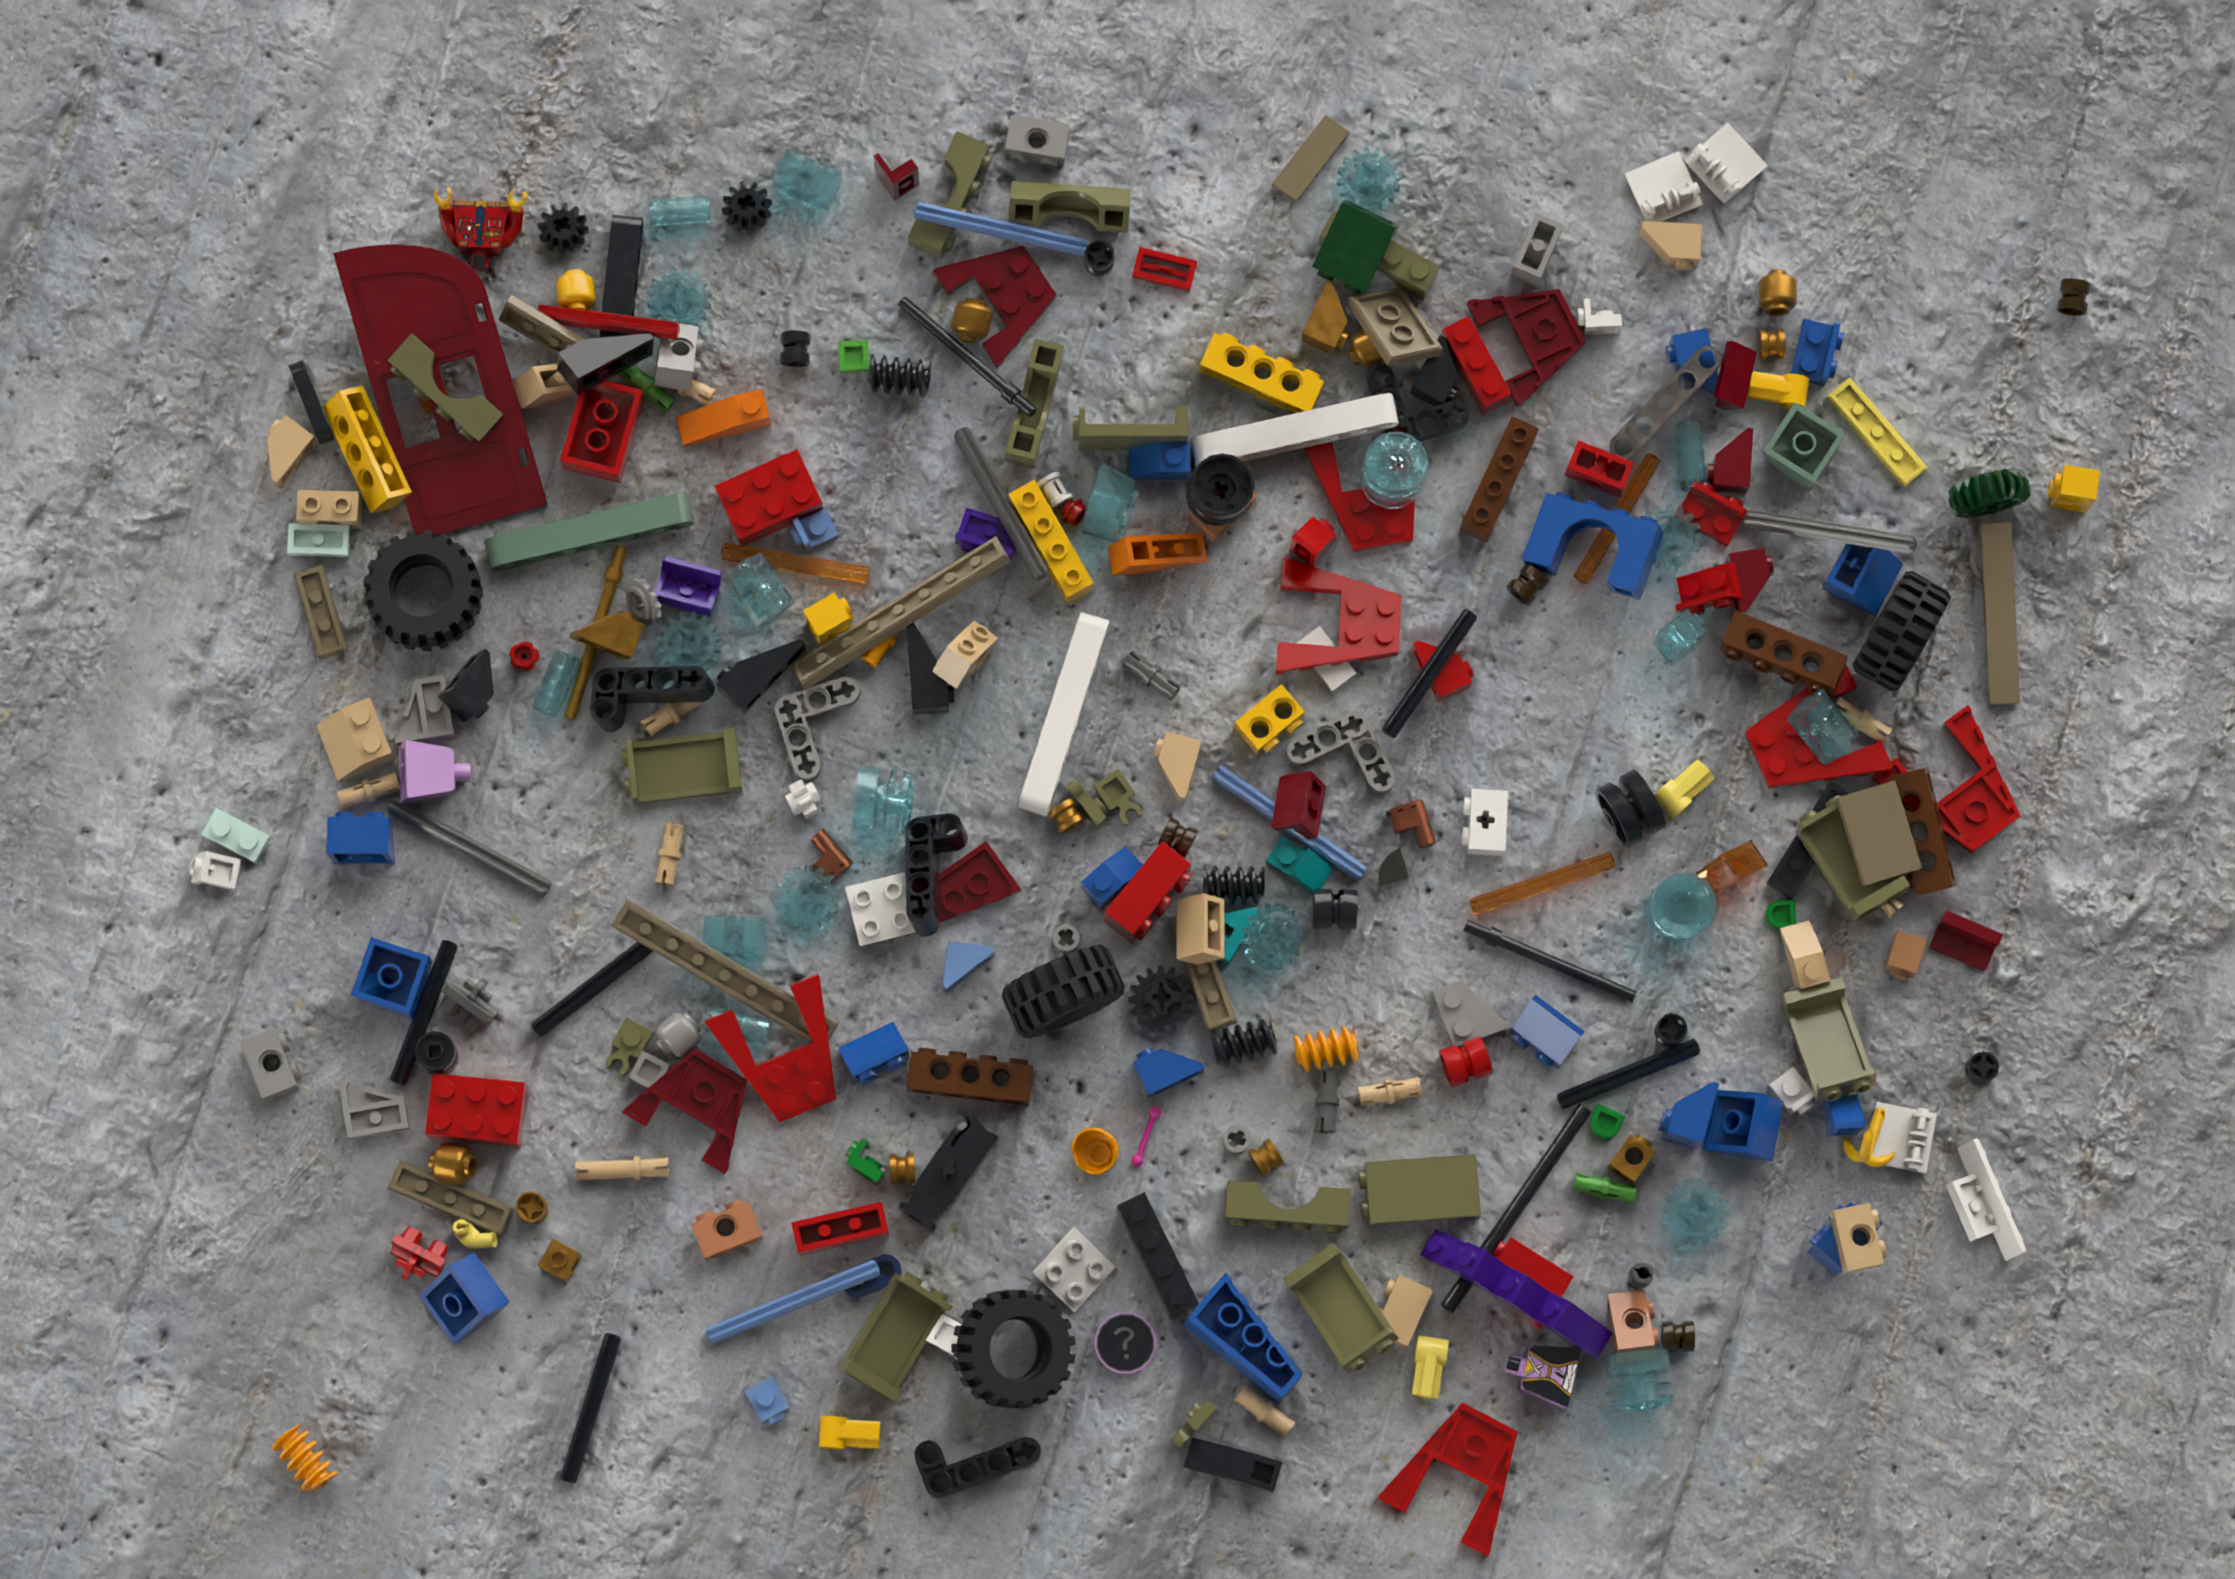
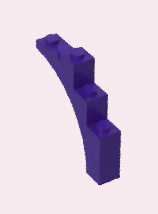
M1435 1228L1420 1253L1426 1260L1493 1295L1545 1327L1574 1348L1581 1349V1352L1595 1359L1599 1358L1613 1334L1572 1302L1549 1292L1529 1276L1508 1267L1491 1253L1472 1243H1465Z

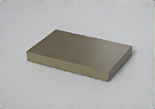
M1402 287L1349 297L1348 307L1388 367L1441 355L1443 348Z
M1895 780L1836 798L1862 886L1922 868Z

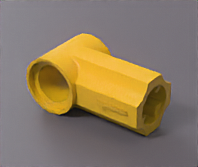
M1753 371L1747 398L1775 402L1785 409H1791L1795 402L1805 408L1810 379L1799 374L1779 376Z
M820 1416L818 1448L841 1450L846 1449V1447L879 1449L881 1422L848 1420L847 1417Z

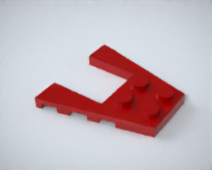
M1399 425L1394 427V433L1391 436H1397L1398 440H1402L1404 433L1407 431L1400 430ZM1328 442L1303 448L1353 552L1413 541L1419 443L1403 448L1393 447L1400 482L1342 492L1333 443Z
M1283 557L1280 590L1340 595L1338 647L1278 642L1276 656L1277 675L1298 669L1299 671L1311 670L1313 667L1331 664V666L1343 665V662L1355 660L1362 662L1398 656L1402 595Z
M1847 665L1833 697L1827 694L1825 696L1816 695L1809 691V687H1806L1745 731V737L1768 789L1807 784L1810 781H1829L1840 777H1859L1869 775L1870 773H1889L1893 771V766L1882 741L1825 763L1804 717L1803 711L1856 691L1857 686Z
M1967 705L1946 720L1943 726L1980 771L1937 802L1944 834L1970 854H1973L2016 822L2021 815L2005 781L2002 780L1995 759L1990 754L1981 729L1977 726L1971 713L1972 710ZM1895 758L1891 761L1893 766L1892 772H1877L1872 776V779L1881 785L1890 782L1889 776L1908 771ZM1909 794L1906 797L1905 804L1913 811H1916L1920 806V799L1915 794Z
M818 973L790 984L812 1042L755 1065L733 1009L704 1020L706 1026L779 1123L836 1099L823 997Z
M1462 1402L1381 1492L1378 1499L1406 1512L1433 1458L1440 1460L1489 1486L1460 1541L1476 1551L1489 1556L1518 1431Z

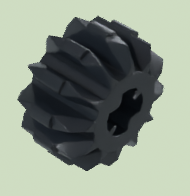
M742 181L740 182L741 190L738 191L735 187L731 186L729 192L732 196H723L722 200L726 206L722 208V214L728 216L726 221L729 226L737 223V231L741 232L744 226L748 225V230L752 233L754 232L753 224L756 223L759 227L763 228L765 226L763 218H771V211L767 208L772 206V200L766 198L768 193L765 188L757 191L758 185L753 182L750 189L746 188V183ZM752 203V208L749 207L747 211L742 210V206Z
M565 202L562 203L561 210H557L556 206L552 204L550 206L552 214L542 212L541 217L545 222L537 224L538 230L542 231L539 235L540 241H548L547 249L550 251L558 245L559 254H564L565 247L569 246L571 252H575L574 243L584 245L585 239L582 235L589 233V228L584 225L587 222V218L585 215H579V208L577 206L568 211V204ZM566 224H568L569 230L566 231V230L563 229V230H561L560 233H559L557 227H558V226L565 227Z

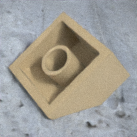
M370 697L339 709L316 725L338 782L395 760L376 708Z

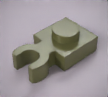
M1119 769L1093 785V788L1109 812L1116 808L1119 809V818L1124 826L1130 825L1129 820L1125 816L1128 811L1136 812L1139 818L1143 816L1141 807L1130 802V799L1135 796V792Z
M1076 779L1066 785V791L1074 798L1078 807L1096 830L1107 823L1105 814L1108 811L1098 798L1093 800L1089 794L1087 795Z
M626 1017L611 1044L618 1051L607 1058L606 1067L610 1069L614 1061L620 1060L623 1062L620 1075L625 1076L630 1068V1057L632 1056L638 1060L654 1033Z
M1209 1400L1204 1405L1200 1401L1196 1403L1186 1414L1190 1419L1176 1432L1171 1440L1180 1448L1217 1411V1408Z

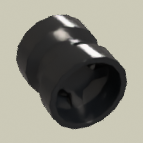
M1095 240L1086 247L1084 265L1087 272L1093 276L1100 277L1107 275L1112 270L1114 250L1108 242Z
M797 330L782 332L781 344L783 345V351L780 353V364L789 367L808 366L810 364V354L807 352V347L810 345L811 334Z
M1674 1013L1664 1015L1654 1028L1655 1039L1664 1047L1671 1048L1678 1045L1687 1034L1686 1021L1682 1016Z

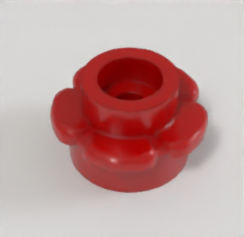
M1081 498L1077 499L1076 502L1070 499L1063 506L1061 514L1063 515L1062 521L1064 523H1069L1075 527L1085 518L1088 507L1083 504Z
M521 642L514 645L509 653L511 657L510 663L517 670H532L535 667V663L539 660V652L536 648H533V644L530 642ZM523 654H526L527 658L522 659L521 656Z

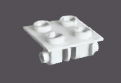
M1726 123L1702 145L1701 143L1692 150V154L1684 160L1687 166L1723 204L1768 166L1729 123Z
M1679 151L1624 174L1645 221L1663 222L1703 205L1699 196L1701 193L1700 187L1697 182L1693 183Z
M905 872L845 887L860 946L916 933L906 913Z
M1876 1102L1875 1109L1883 1108L1886 1115L1872 1155L1879 1157L1894 1151L1896 1155L1891 1162L1884 1166L1926 1174L1937 1114L1931 1113L1929 1109L1917 1108L1916 1110Z
M1073 1227L1032 1273L1075 1313L1114 1270L1115 1266Z

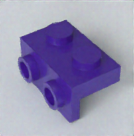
M966 508L959 531L955 535V544L960 545V550L969 553L996 536L1011 562H1013L1016 548L998 517Z
M664 556L661 573L654 593L658 595L657 599L660 604L711 617L720 592L722 571L710 566H702L679 558Z

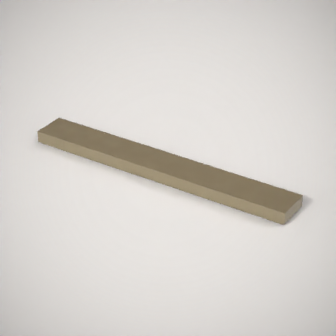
M996 536L792 663L791 666L803 688L806 690L1011 562Z
M629 899L625 901L611 925L613 928L801 1038L812 1042L793 995ZM825 1014L829 1041L839 1022Z

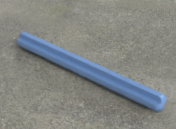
M918 202L914 208V218L1073 255L1084 256L1085 249L1088 246L1086 239Z
M1219 766L1212 775L1214 782L1272 822L1275 802L1225 767ZM1295 828L1284 830L1355 881H1359L1366 872V867L1319 833L1317 838L1307 840Z
M870 1260L709 1326L706 1329L707 1336L711 1343H717L878 1277L880 1275L878 1264L876 1261Z

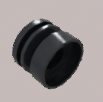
M1224 453L1210 455L1201 461L1193 472L1186 491L1188 508L1195 518L1206 525L1217 527L1229 525L1239 519L1253 497L1255 483L1251 470L1241 459ZM1215 488L1218 492L1224 491L1222 499L1219 495L1213 496L1212 493Z

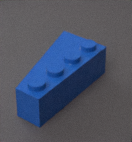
M1226 1272L1189 1315L1183 1325L1277 1404L1282 1402L1302 1376L1300 1370L1279 1342H1276L1267 1330L1268 1327L1258 1318L1249 1306V1302L1242 1293L1240 1294Z

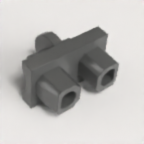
M468 978L463 985L454 980L450 985L446 984L441 991L445 996L439 1008L451 1016L456 1015L461 1006L470 1013L462 1024L473 1033L478 1032L486 1023L494 1020L499 1011L488 1004L493 996L485 991L488 981L484 978L477 984Z

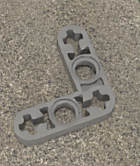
M841 677L806 690L791 693L779 698L775 704V715L794 773L802 781L807 782L816 779L821 771L820 760L806 720L855 704L859 699L860 689L857 681L853 678ZM847 684L848 688L855 689L851 692V698L846 699L844 695H839L835 697L837 703L831 704L830 694L827 689L832 688L833 694L842 691L841 686ZM821 693L825 696L826 703L822 708L815 709L810 706L808 701L812 694ZM789 703L791 707H797L793 711L795 722L802 720V724H793L787 729L784 728V725H790L787 714L780 713V711L784 710L783 704ZM798 730L804 732L807 737L806 742L801 746H793L789 741L790 734ZM811 748L812 752H806L808 762L815 763L816 766L812 767V773L806 774L805 770L799 771L798 769L803 766L800 754L794 757L793 753H802Z
M1359 711L1345 713L1294 738L1287 746L1286 756L1288 761L1295 766L1301 767L1348 745L1368 786L1373 792L1384 794L1389 792L1394 786V771L1367 718ZM1353 718L1355 722L1361 721L1362 724L1359 726V732L1355 733L1353 729L1344 732L1346 739L1341 740L1340 731L1335 725L1340 724V729L1342 730L1349 725V719ZM1321 732H1332L1336 738L1335 743L1329 747L1321 745L1318 740ZM1313 737V743L1319 751L1318 753H1314V748H1311L1305 752L1304 759H1301L1299 755H1292L1295 751V745H1299L1300 748L1310 745L1308 738ZM1366 744L1372 745L1376 749L1375 758L1372 760L1362 759L1359 754L1360 747ZM1381 760L1383 764L1378 765V769L1381 775L1389 776L1386 786H1382L1381 783L1375 784L1374 780L1377 775L1374 768L1367 771L1366 767L1374 766Z

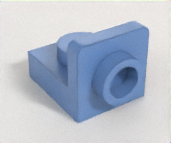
M826 508L801 520L798 517L792 519L794 528L790 530L796 546L802 545L805 552L839 538Z
M772 1376L745 1391L762 1424L769 1422L770 1426H773L787 1418L785 1412L790 1409Z

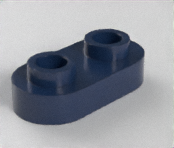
M883 1254L870 1259L876 1261L880 1270L885 1265L890 1266L892 1273L889 1276H883L880 1273L878 1277L864 1282L861 1288L851 1287L844 1290L845 1293L852 1298H863L886 1288L894 1273L901 1274L902 1272L897 1258L889 1254Z

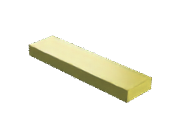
M1848 378L1827 395L1826 399L1903 489L1928 469L1851 378Z

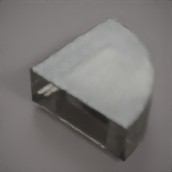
M1400 848L1391 852L1381 864L1378 874L1379 887L1409 879Z

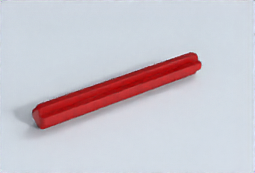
M544 304L539 305L537 309L554 321L566 326L635 335L651 333L653 337L673 340L677 339L680 333L679 323L675 321Z

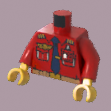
M447 187L449 196L445 199L439 198L437 188L434 191V200L440 205L438 212L444 234L451 245L458 247L460 254L471 255L470 267L475 271H487L489 256H502L504 249L511 247L522 231L524 209L521 207L528 198V194L525 191L522 194V201L514 199L513 189L508 194V202L453 200V206L449 204L452 200L451 188Z

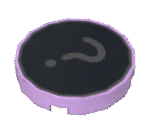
M1120 1312L1109 1316L1100 1325L1095 1335V1351L1099 1361L1107 1369L1117 1374H1133L1141 1371L1151 1361L1156 1350V1337L1152 1326L1143 1317L1134 1313Z

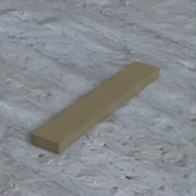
M1981 523L1980 543L1988 705L2019 704L2020 689L2012 523Z

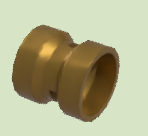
M529 1191L523 1193L517 1199L516 1212L524 1223L538 1225L546 1219L548 1205L539 1193Z

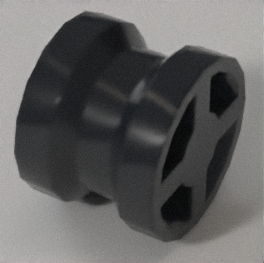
M1985 1051L1974 1054L1965 1066L1967 1078L1972 1083L1978 1085L1990 1082L1995 1078L1999 1070L1996 1057Z

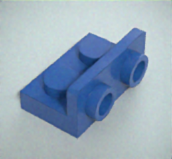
M1803 319L1790 374L1806 376L1810 379L1809 383L1825 386L1828 378L1833 379L1838 361L1833 360L1834 352L1841 349L1844 333L1839 332L1841 323L1835 322L1832 326Z

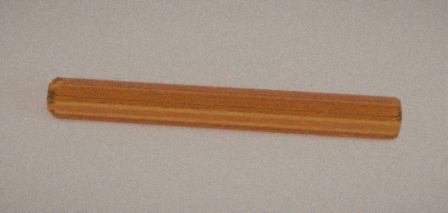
M1651 453L1645 455L1614 508L1625 510L1630 514L1660 463V459ZM1606 529L1600 530L1574 574V578L1582 584H1588L1616 537L1612 532Z
M724 543L721 549V559L725 561L859 583H867L870 574L869 567L864 565Z
M1606 852L1471 898L1470 907L1473 913L1477 915L1613 869L1615 861L1612 854Z

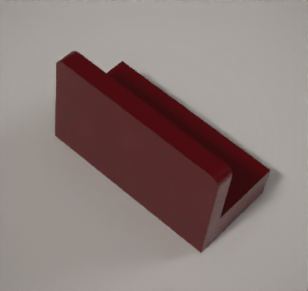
M879 153L873 156L875 173L894 201L920 185L919 170L912 159L891 171Z
M1735 341L1726 342L1714 394L1715 398H1717L1715 407L1722 410L1744 409L1757 355L1756 351Z
M1312 771L1284 775L1279 778L1271 824L1275 831L1295 828L1307 840L1318 837L1326 785Z
M1946 910L1941 916L1929 947L1934 951L1985 971L2003 934Z

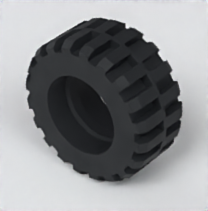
M424 530L422 535H417L416 531L406 532L407 537L399 539L396 536L390 540L392 543L387 548L382 546L377 551V559H371L367 567L369 574L364 577V587L366 589L364 598L369 613L376 626L382 633L388 636L389 640L395 644H403L406 649L414 650L415 647H419L422 651H431L434 646H439L440 649L448 647L447 642L452 639L460 640L464 637L462 632L466 628H472L475 624L474 617L480 613L482 607L480 599L483 597V588L475 563L462 545L458 542H452L451 538L444 534L436 536L434 531ZM429 565L442 569L448 575L452 586V593L447 604L441 610L429 616L417 617L405 613L397 604L395 597V588L400 578L406 572L418 566Z
M1906 571L1853 662L1854 670L1889 691H1898L1923 651L1951 599L1948 590L1914 571Z
M1099 944L1068 953L1021 975V977L1014 979L1004 987L1002 999L1017 1033L1028 1039L1068 1026L1107 1007L1123 996L1125 985L1109 949Z
M1028 1290L995 1291L988 1293L985 1298H978L972 1303L973 1308L965 1310L960 1318L963 1320L961 1326L956 1325L953 1335L958 1336L957 1344L951 1345V1353H957V1361H954L953 1365L955 1371H961L962 1377L959 1380L963 1386L970 1387L972 1389L970 1394L977 1399L985 1400L986 1404L1013 1409L1030 1408L1034 1404H1042L1048 1401L1049 1395H1056L1062 1389L1061 1381H1068L1071 1372L1067 1368L1069 1364L1075 1363L1076 1354H1070L1071 1346L1076 1345L1075 1336H1069L1068 1329L1072 1328L1069 1319L1061 1317L1063 1310L1057 1304H1050V1299L1046 1296L1034 1294V1291ZM1012 1319L1025 1322L1033 1331L1037 1341V1356L1032 1368L1023 1377L1015 1379L1002 1376L994 1367L990 1357V1342L995 1330L1003 1322Z

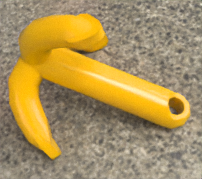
M1883 1108L1875 1109L1868 1130L1863 1134L1858 1152L1854 1149L1849 1138H1844L1845 1153L1852 1161L1864 1162L1870 1167H1881L1891 1162L1896 1155L1894 1151L1879 1157L1872 1155L1886 1115Z

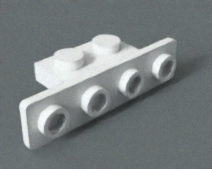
M1974 1139L1958 1147V1153L1968 1176L1947 1184L1946 1187L1970 1242L1993 1233L2005 1261L2026 1253L2022 1236L2017 1230L2010 1208L2005 1202L1998 1180L1992 1172L1980 1141Z

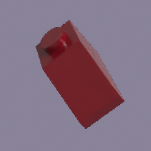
M1754 428L1744 430L1715 455L1712 464H1707L1706 481L1711 482V485L1718 492L1743 494L1748 492L1750 488Z
M1765 547L1729 553L1726 558V563L1732 562L1736 565L1742 598L1734 600L1735 610L1744 614L1770 578V573L1774 572L1772 558L1770 555L1766 556Z

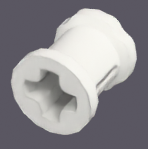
M1053 472L1037 482L1040 490H1042L1048 500L1052 511L1060 509L1070 499L1074 498L1071 493H1067L1061 483L1059 472Z

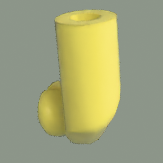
M463 1219L457 1220L453 1224L452 1229L455 1236L466 1248L482 1249L495 1248L497 1246V1235L495 1232L480 1233L471 1223Z

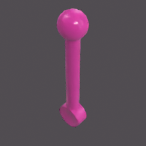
M1152 1106L1149 1109V1121L1137 1154L1131 1159V1163L1135 1167H1140L1143 1164L1142 1155L1155 1119L1161 1115V1110L1157 1106Z

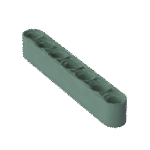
M676 493L492 536L485 539L484 544L490 570L503 571L686 528L694 524L688 494Z

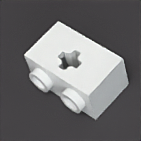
M1471 789L1469 797H1464L1463 815L1469 816L1468 827H1463L1462 845H1467V854L1504 855L1506 851L1508 791ZM1482 816H1487V822H1492L1489 823L1487 829H1483L1482 823L1478 822Z

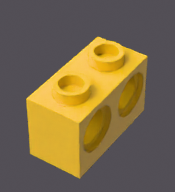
M2064 465L2059 473L2054 474L2053 480L2049 481L2047 498H2052L2050 507L2087 513L2097 499L2100 470Z
M1281 684L1235 722L1234 728L1257 755L1263 750L1267 754L1280 743L1278 738L1286 731L1292 734L1302 726L1303 721L1301 719L1304 718L1305 711ZM1279 706H1286L1290 709L1291 716L1287 719H1280L1274 711ZM1256 725H1263L1267 728L1268 735L1264 738H1257L1252 734L1251 729Z

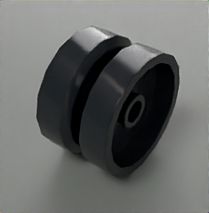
M1635 769L1620 776L1619 787L1609 782L1596 789L1595 793L1600 808L1613 832L1625 847L1629 848L1642 841V829L1653 835L1666 827V821L1657 799L1644 778Z

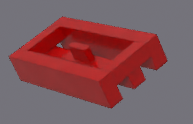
M1139 247L1132 278L1190 292L1197 261ZM1143 257H1146L1178 266L1189 268V272L1144 262L1142 260ZM1140 268L1187 280L1186 282L1168 277L1140 271Z

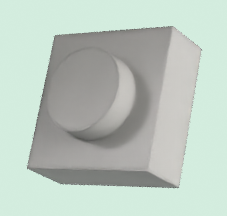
M642 1051L628 1078L649 1088L668 1071L670 1064Z

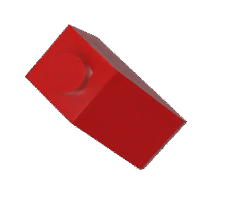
M1311 517L1292 536L1289 551L1307 565L1315 567L1335 542V528L1322 518L1318 521L1316 518Z
M1418 640L1413 643L1411 650L1422 670L1437 647ZM1454 653L1430 687L1437 702L1471 687V678L1474 677V673L1467 660L1463 662L1459 654Z

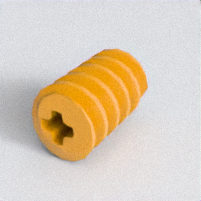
M1342 1026L1339 1036L1331 1028L1327 1038L1321 1030L1317 1031L1315 1040L1310 1033H1305L1303 1043L1298 1035L1293 1036L1298 1068L1299 1065H1302L1306 1072H1310L1311 1063L1313 1062L1318 1070H1322L1324 1060L1327 1061L1330 1068H1334L1335 1058H1338L1343 1066L1346 1065L1347 1056H1351L1355 1064L1358 1063L1359 1050L1354 1026L1351 1034L1346 1026Z
M300 1423L281 1435L272 1445V1449L275 1452L283 1450L279 1459L282 1462L290 1460L286 1467L289 1472L298 1470L293 1479L296 1482L305 1480L301 1485V1490L303 1492L309 1490L314 1492L330 1482L338 1472L337 1470L329 1473L326 1472L331 1464L330 1460L322 1463L319 1462L324 1452L318 1451L313 1453L311 1451L317 1442L315 1440L307 1443L304 1441L309 1431L298 1433L297 1430L302 1424Z

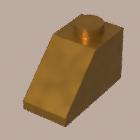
M1327 280L1302 332L1301 341L1334 355L1337 347L1343 349L1350 333L1345 331L1347 319L1332 282Z
M619 611V614L607 615L572 631L569 638L626 660L633 658L644 624L636 621L637 616L634 614Z

